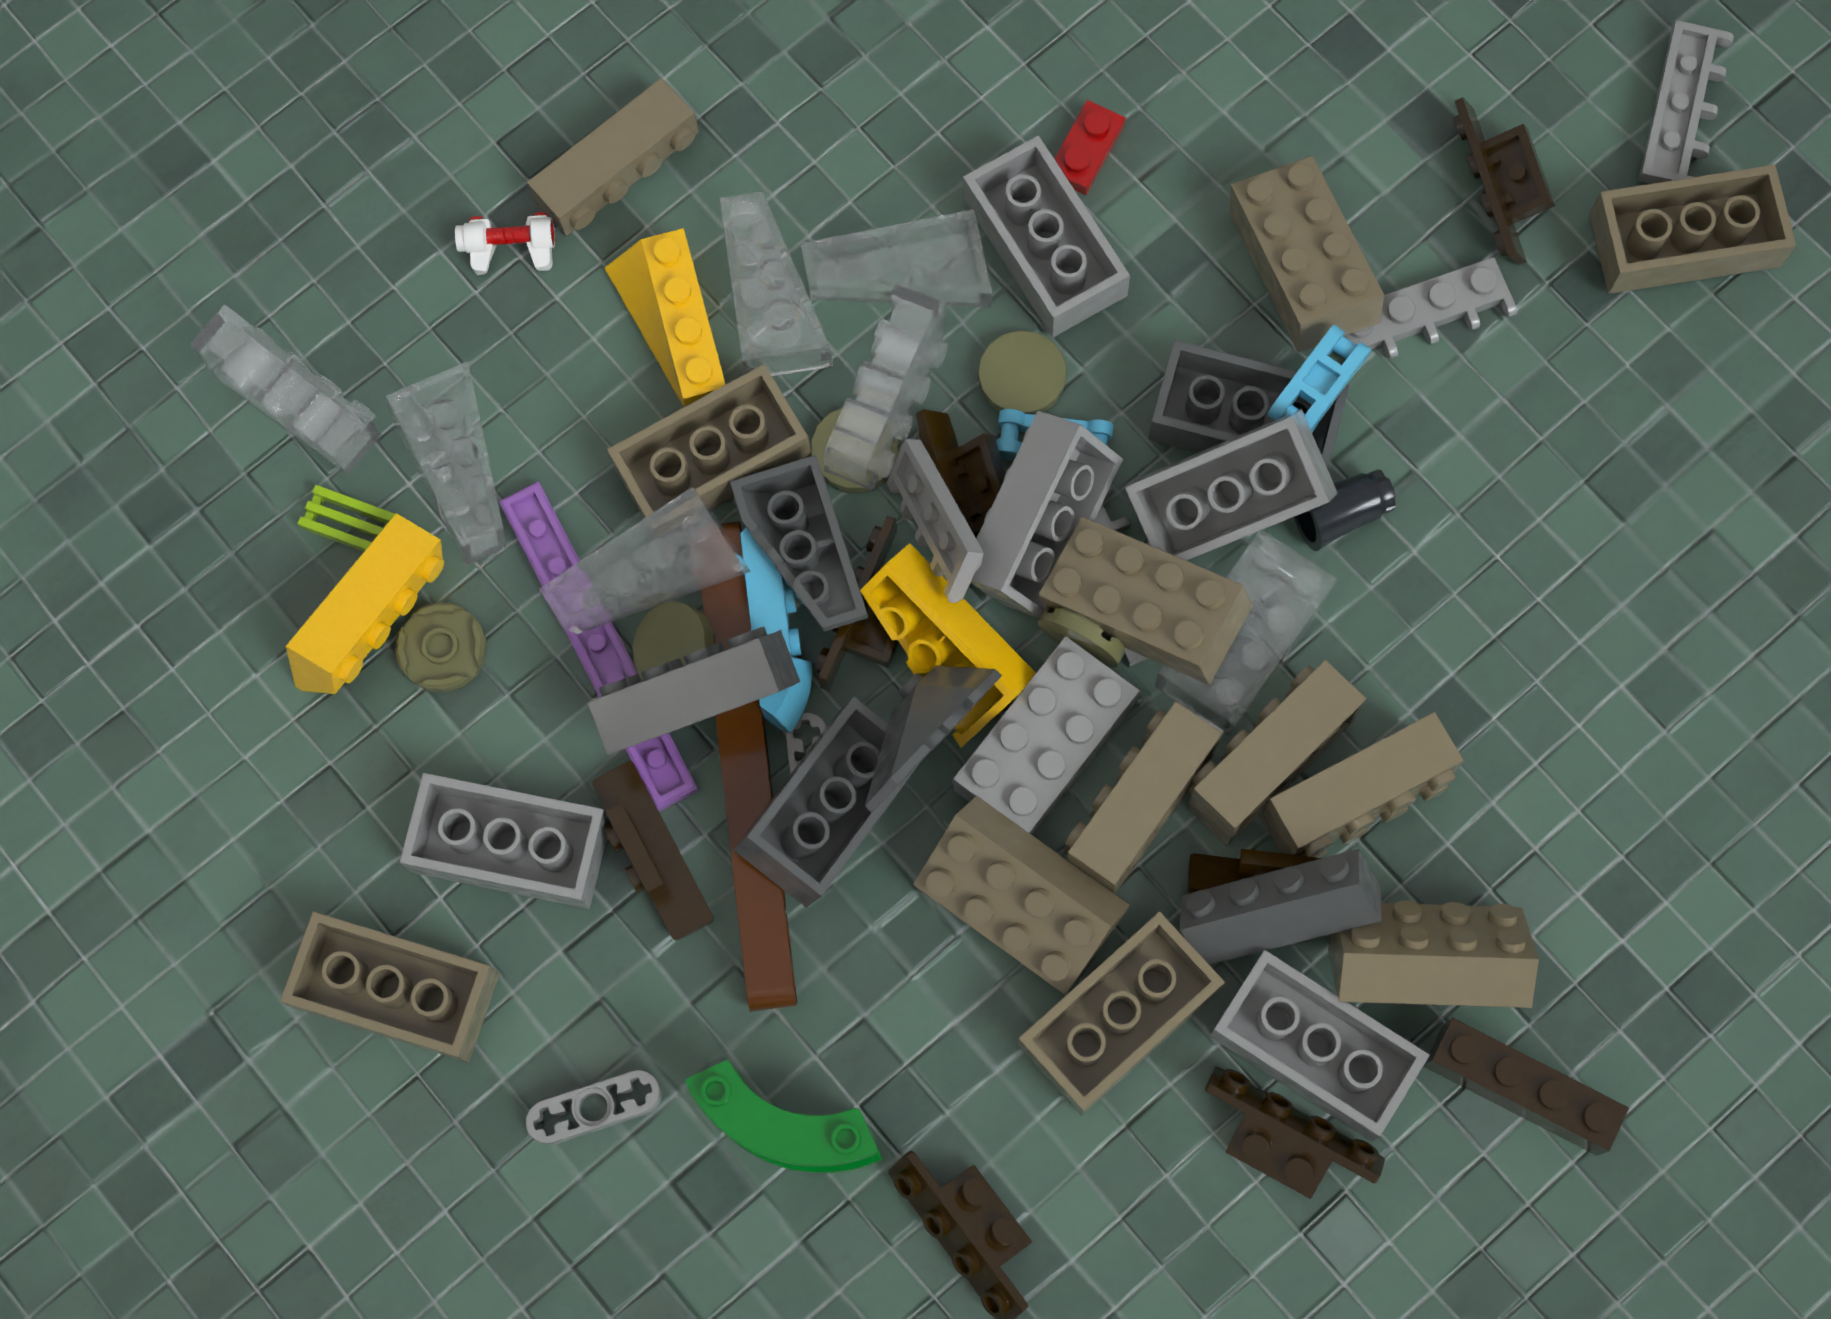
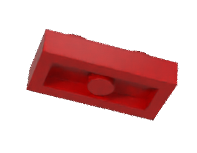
M1089 100L1086 101L1054 158L1073 189L1084 195H1087L1122 132L1126 117Z

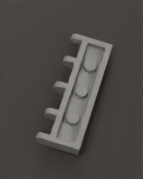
M1675 21L1670 34L1638 181L1653 184L1692 178V176H1687L1691 157H1708L1710 146L1706 143L1695 141L1699 118L1713 120L1717 117L1718 107L1714 104L1703 102L1708 80L1721 82L1725 79L1726 68L1711 63L1715 46L1722 48L1732 46L1734 39L1732 33L1684 21Z
M1495 257L1384 295L1381 322L1348 334L1345 337L1355 344L1362 342L1371 349L1382 346L1386 357L1391 359L1398 356L1395 341L1423 332L1427 343L1431 345L1439 342V335L1436 329L1438 326L1464 318L1468 329L1474 330L1480 327L1478 312L1500 305L1504 315L1508 318L1517 314V308Z
M905 439L886 485L890 493L901 494L903 501L900 505V511L905 519L914 518L918 525L915 540L920 547L929 546L934 555L930 568L934 575H944L948 583L944 594L949 602L956 603L965 596L975 572L981 566L984 552L922 441Z

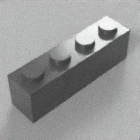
M1360 849L1182 895L1180 931L1190 945L1211 965L1264 950L1381 922V886Z

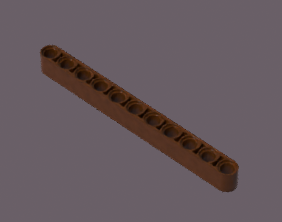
M740 521L695 527L704 615L707 616L714 632V645L722 642L725 651L729 649L726 640L751 631ZM756 700L715 715L745 984L750 1012L797 1006L785 891L733 850L773 798L765 720L760 707V701Z

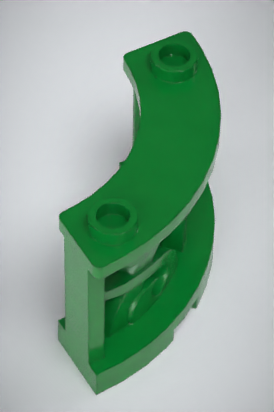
M723 1061L686 1079V1085L693 1098L710 1120L741 1148L772 1165L792 1171L834 1174L866 1168L883 1161L866 1121L858 1108L822 1116L802 1115L782 1110L766 1102L750 1090L738 1070L735 1071L729 1061Z

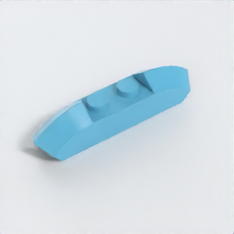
M745 528L740 533L751 631L763 626L766 629L767 635L781 630L800 679L799 683L759 699L760 707L765 720L776 728L791 733L800 720L809 698L812 682V662L793 657L802 655L798 628L790 629L788 613L797 612L794 591L790 586H786L788 585L786 580Z

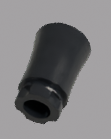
M1377 469L1367 474L1360 473L1345 480L1335 482L1334 486L1338 494L1330 502L1294 516L1302 538L1312 550L1319 551L1337 538L1380 519L1383 514L1389 513L1396 508L1394 488L1390 479L1384 475L1382 470Z

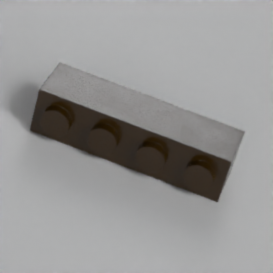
M1453 1017L1443 1024L1429 1053L1430 1056L1423 1066L1596 1156L1610 1151L1629 1110V1107Z

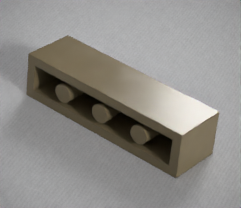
M660 78L529 180L527 184L534 201L548 214V217L552 218L553 223L565 236H568L575 229L581 230L592 222L599 210L608 203L613 204L621 200L631 185L641 177H649L660 168L664 159L675 151L686 149L693 142L696 134L699 133L695 113L663 78Z

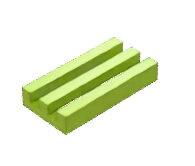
M315 485L312 491L314 494L312 501L308 500L305 506L306 514L304 517H300L297 524L303 530L364 552L372 542L315 521L317 515L376 537L383 528L325 507L323 502L326 501L383 522L385 526L395 514Z

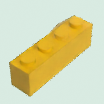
M684 228L639 240L607 265L605 271L612 284L616 287L630 315H632L644 340L653 352L684 408L726 385Z
M397 513L393 516L286 645L296 688L305 692L336 694L345 682L349 684L358 676L363 666V660L373 648L377 650L384 644L389 636L390 626L399 615L405 616L410 612L417 600V593L426 582L432 583L441 573L444 566L441 539Z
M909 543L888 561L860 591L891 640H898L908 655L906 663L913 674L918 673L924 678L935 666L996 669L1002 675L954 727L956 731L952 735L960 748H962L1018 696L1035 676L1036 672L964 598L956 603L948 601L944 594L948 581L943 576L934 575L930 568V563Z

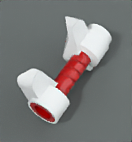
M536 212L534 216H528L526 225L520 227L492 228L489 220L483 219L481 216L471 217L468 223L455 227L457 251L470 253V264L477 275L488 272L491 258L499 244L527 243L535 268L540 271H549L552 268V248L555 247V232L553 220L545 212Z

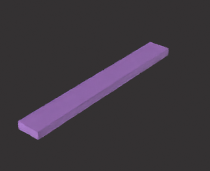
M539 481L500 500L499 503L599 698L602 697L599 690L600 687L638 674ZM669 733L626 748L659 812L699 792Z

